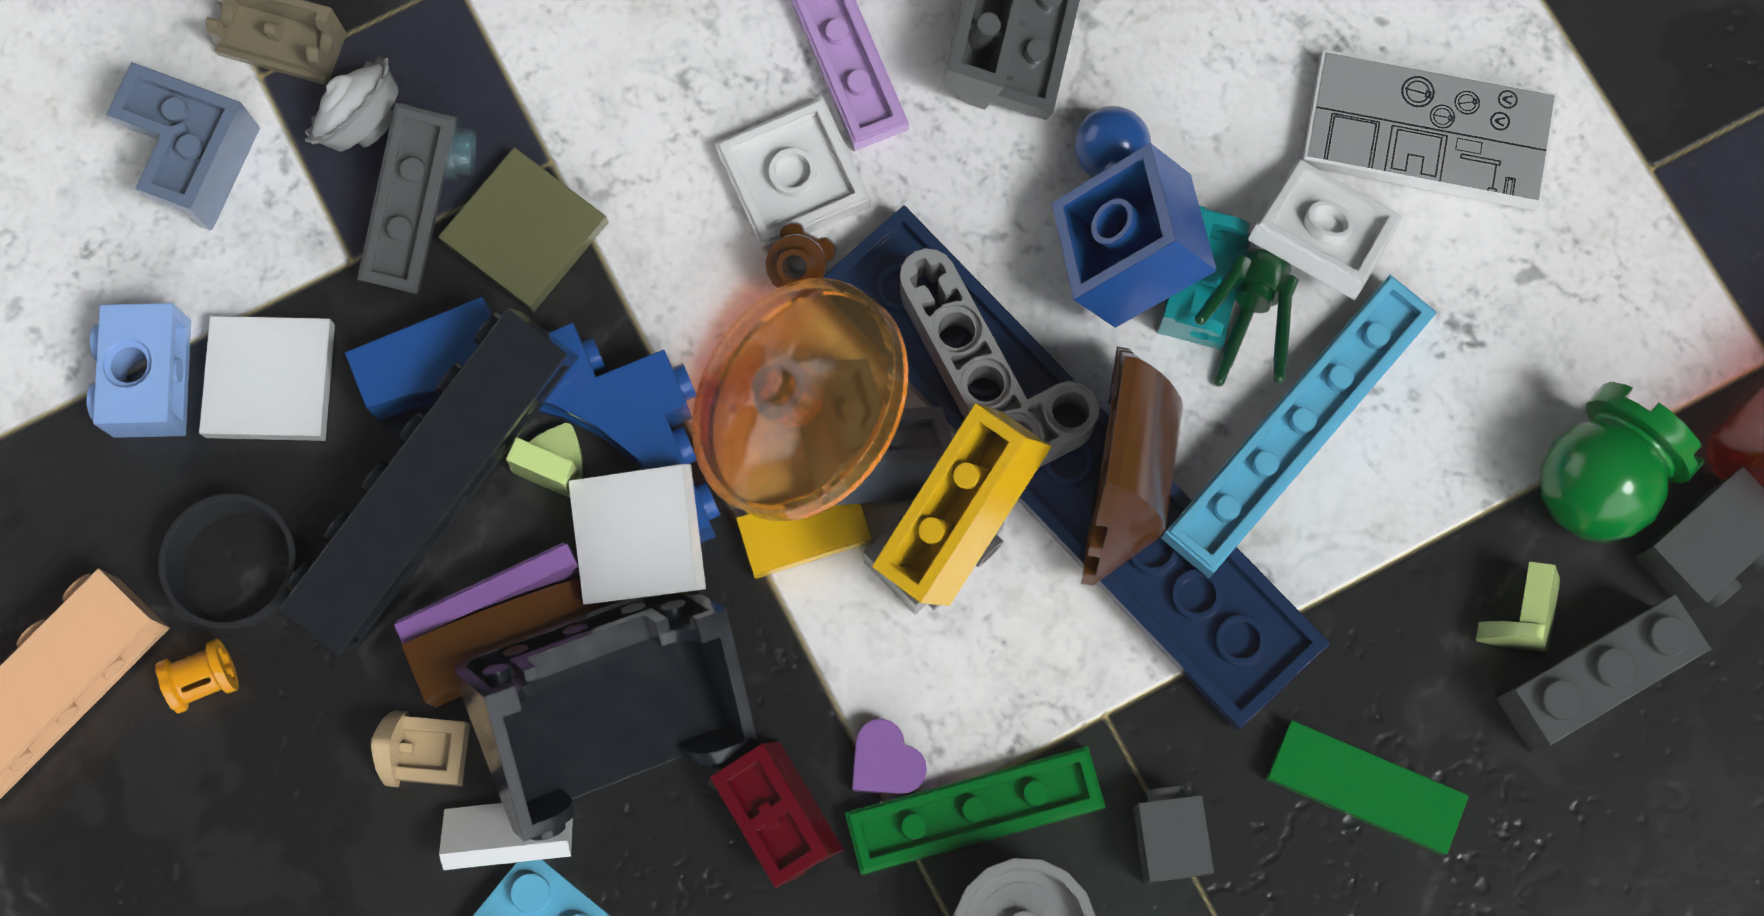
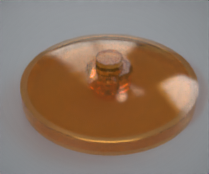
M810 278L786 284L766 294L746 309L728 328L712 352L700 379L696 393L697 397H695L692 435L695 456L705 480L713 491L730 505L755 517L770 521H793L825 511L836 505L860 486L871 474L888 449L898 428L906 401L908 387L907 353L902 335L892 316L875 299L858 288L829 278Z

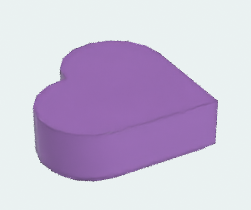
M875 719L866 723L859 731L856 740L852 790L855 792L895 795L911 794L918 790L924 783L927 774L926 761L921 752L914 747L904 744V736L900 728L892 721Z

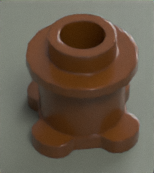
M789 222L781 228V238L768 251L765 262L766 271L772 284L782 292L792 295L806 294L816 290V287L824 278L826 262L833 259L836 249L830 238H817L805 232L803 225L799 222ZM788 256H800L806 263V269L797 270L791 267L788 262Z

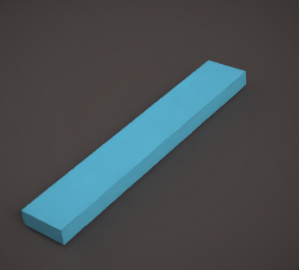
M1390 274L1167 529L1161 539L1207 578H1210L1437 312Z

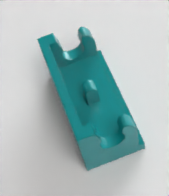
M1200 206L1217 271L1166 299L1157 333L1222 350L1236 296L1234 288L1205 324H1196L1195 316L1229 272L1235 255L1242 254L1245 256L1250 245L1248 240L1250 236L1248 233L1250 223L1238 217L1207 210L1204 206Z

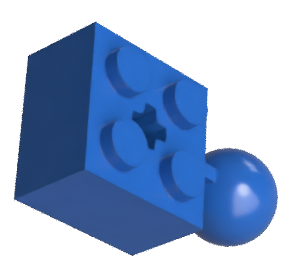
M1107 106L1090 113L1077 130L1074 148L1080 166L1093 178L1051 204L1073 300L1116 328L1217 270L1191 174L1151 143V136L1147 125L1132 110L1120 106Z

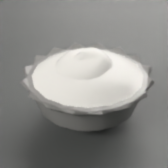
M377 57L374 63L366 62L361 69H357L347 75H339L332 78L326 85L327 91L321 99L317 114L311 118L312 126L305 130L306 135H308L305 138V142H311L312 145L322 144L342 152L357 143L362 147H368L377 141L391 126L394 112L391 107L398 95V86L388 66L389 58H384L383 60L382 57Z

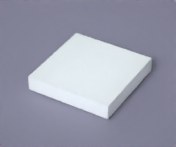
M823 97L715 143L719 158L763 253L769 251L773 244L781 238V228L789 222H799L803 225L805 232L811 233L871 207V198Z
M1297 159L1258 220L1248 240L1355 300L1400 223L1402 216L1305 161Z
M210 316L199 434L205 438L326 441L335 324L331 319Z
M680 464L568 481L583 605L706 589L691 464Z

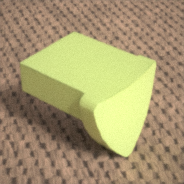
M569 423L553 427L536 436L530 442L516 437L506 458L510 470L514 474L569 498L568 481L582 479L583 458L579 441L573 426Z
M1529 562L1520 622H1478L1476 641L1505 648L1549 654L1560 577L1556 566Z

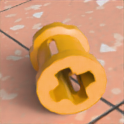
M217 638L208 641L206 649L175 662L166 658L155 664L161 692L169 707L177 714L187 711L190 702L220 690L230 694L239 688L237 673L231 657L224 644Z

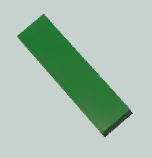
M1087 746L845 812L860 872L861 875L1102 810L1106 807Z

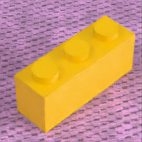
M975 403L872 567L920 603L950 606L1052 445L1005 413Z

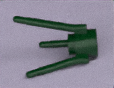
M1253 249L1248 251L1245 256L1242 254L1235 255L1229 272L1195 316L1196 324H1205L1234 288L1236 292L1235 300L1242 308L1213 378V383L1217 387L1224 385L1254 313H1266L1270 310V307L1277 304L1273 381L1280 384L1285 380L1292 297L1299 279L1294 275H1290L1291 266L1288 262L1267 250Z

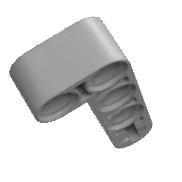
M925 248L915 251L908 256L901 266L900 297L903 306L964 419H966L975 403L1005 413L1052 445L1039 468L1086 443L1092 435L1099 417L1100 406L1095 393L1088 386L1080 382L1066 381L1027 399L952 261L946 254L935 249ZM925 276L930 283L938 281L937 296L941 307L935 312V300L929 289L925 285L917 287V279L919 277ZM961 326L970 332L973 339L964 347L953 348L944 344L939 335L948 327ZM981 378L991 379L999 385L1002 393L993 401L983 402L975 399L969 393L968 387L975 380ZM1073 404L1084 413L1086 422L1075 428H1067L1060 425L1054 419L1052 411L1059 405Z

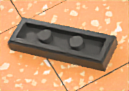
M401 102L395 103L357 280L415 294L420 292L457 125V116Z

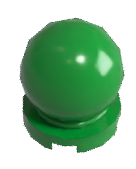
M1611 381L1603 384L1586 403V413L1591 422L1575 425L1553 441L1540 467L1541 499L1557 524L1583 540L1609 543L1635 535L1655 521L1667 498L1668 481L1677 484L1688 482L1704 463V459L1694 456L1702 445L1688 426L1659 402L1649 411L1639 403L1628 399L1627 397L1632 392L1633 387Z

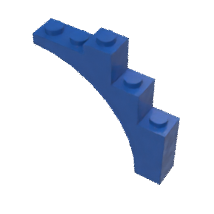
M480 297L345 352L365 406L380 422L433 407L441 396L436 392V387L445 373L457 362L465 365L479 346L474 342V337L484 322L493 314L484 298ZM504 311L498 313L502 316L504 314ZM573 323L549 333L579 356V358L538 410L539 413L564 419L605 440L641 470L690 464L697 461L684 427L674 431L671 430V427L693 419L686 401L697 397L683 363L672 367L665 350H661L597 377V374L607 369L593 337L582 341ZM707 482L697 486L693 483L700 544L716 537L709 520L721 516Z

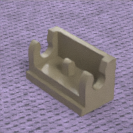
M217 0V2L221 3L222 7L220 18L217 20L207 17L206 31L217 45L215 52L218 56L325 86L329 83L347 35L332 8L305 0Z

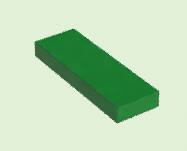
M1293 720L1289 721L1265 779L1442 856L1448 854L1469 798L1467 794Z

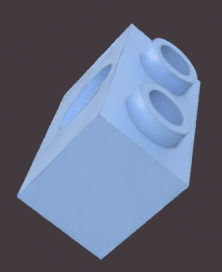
M173 303L99 306V324L94 325L90 333V349L94 360H96L95 383H91L88 387L87 409L90 418L93 419V424L114 438L186 436L191 319ZM147 360V369L144 375L137 381L127 383V374L131 366L138 361Z

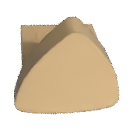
M394 710L388 713L381 720L371 741L374 766L380 780L385 786L399 787L400 781L462 787L470 724L462 721L409 717V711Z

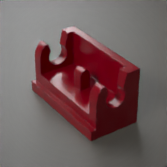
M780 741L760 744L710 777L775 888L804 875L805 871L844 850Z

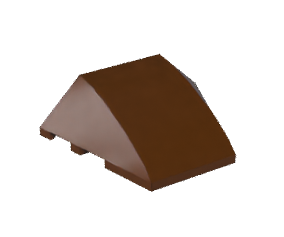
M1116 346L1108 404L1111 406L1096 507L1089 525L1081 584L1095 585L1165 533L1183 410L1182 399L1170 380L1152 365L1136 356L1129 348Z

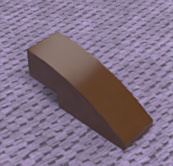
M580 578L480 611L401 644L424 701L436 708L461 696L454 667L465 657L600 609L598 603L583 605Z

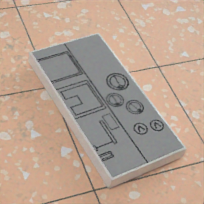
M1323 49L1318 64L1302 160L1319 170L1536 211L1542 202L1558 93Z

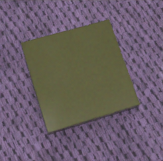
M514 147L438 238L442 244L534 313L609 222L606 215Z

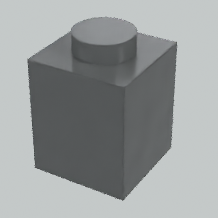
M1184 786L1146 791L1147 802L1138 803L1132 807L1143 884L1213 874L1214 868L1202 795L1185 797Z

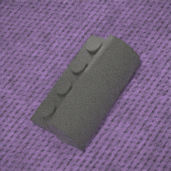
M962 0L942 81L944 86L957 98L984 110L990 103L1047 120L1054 112L1080 0Z

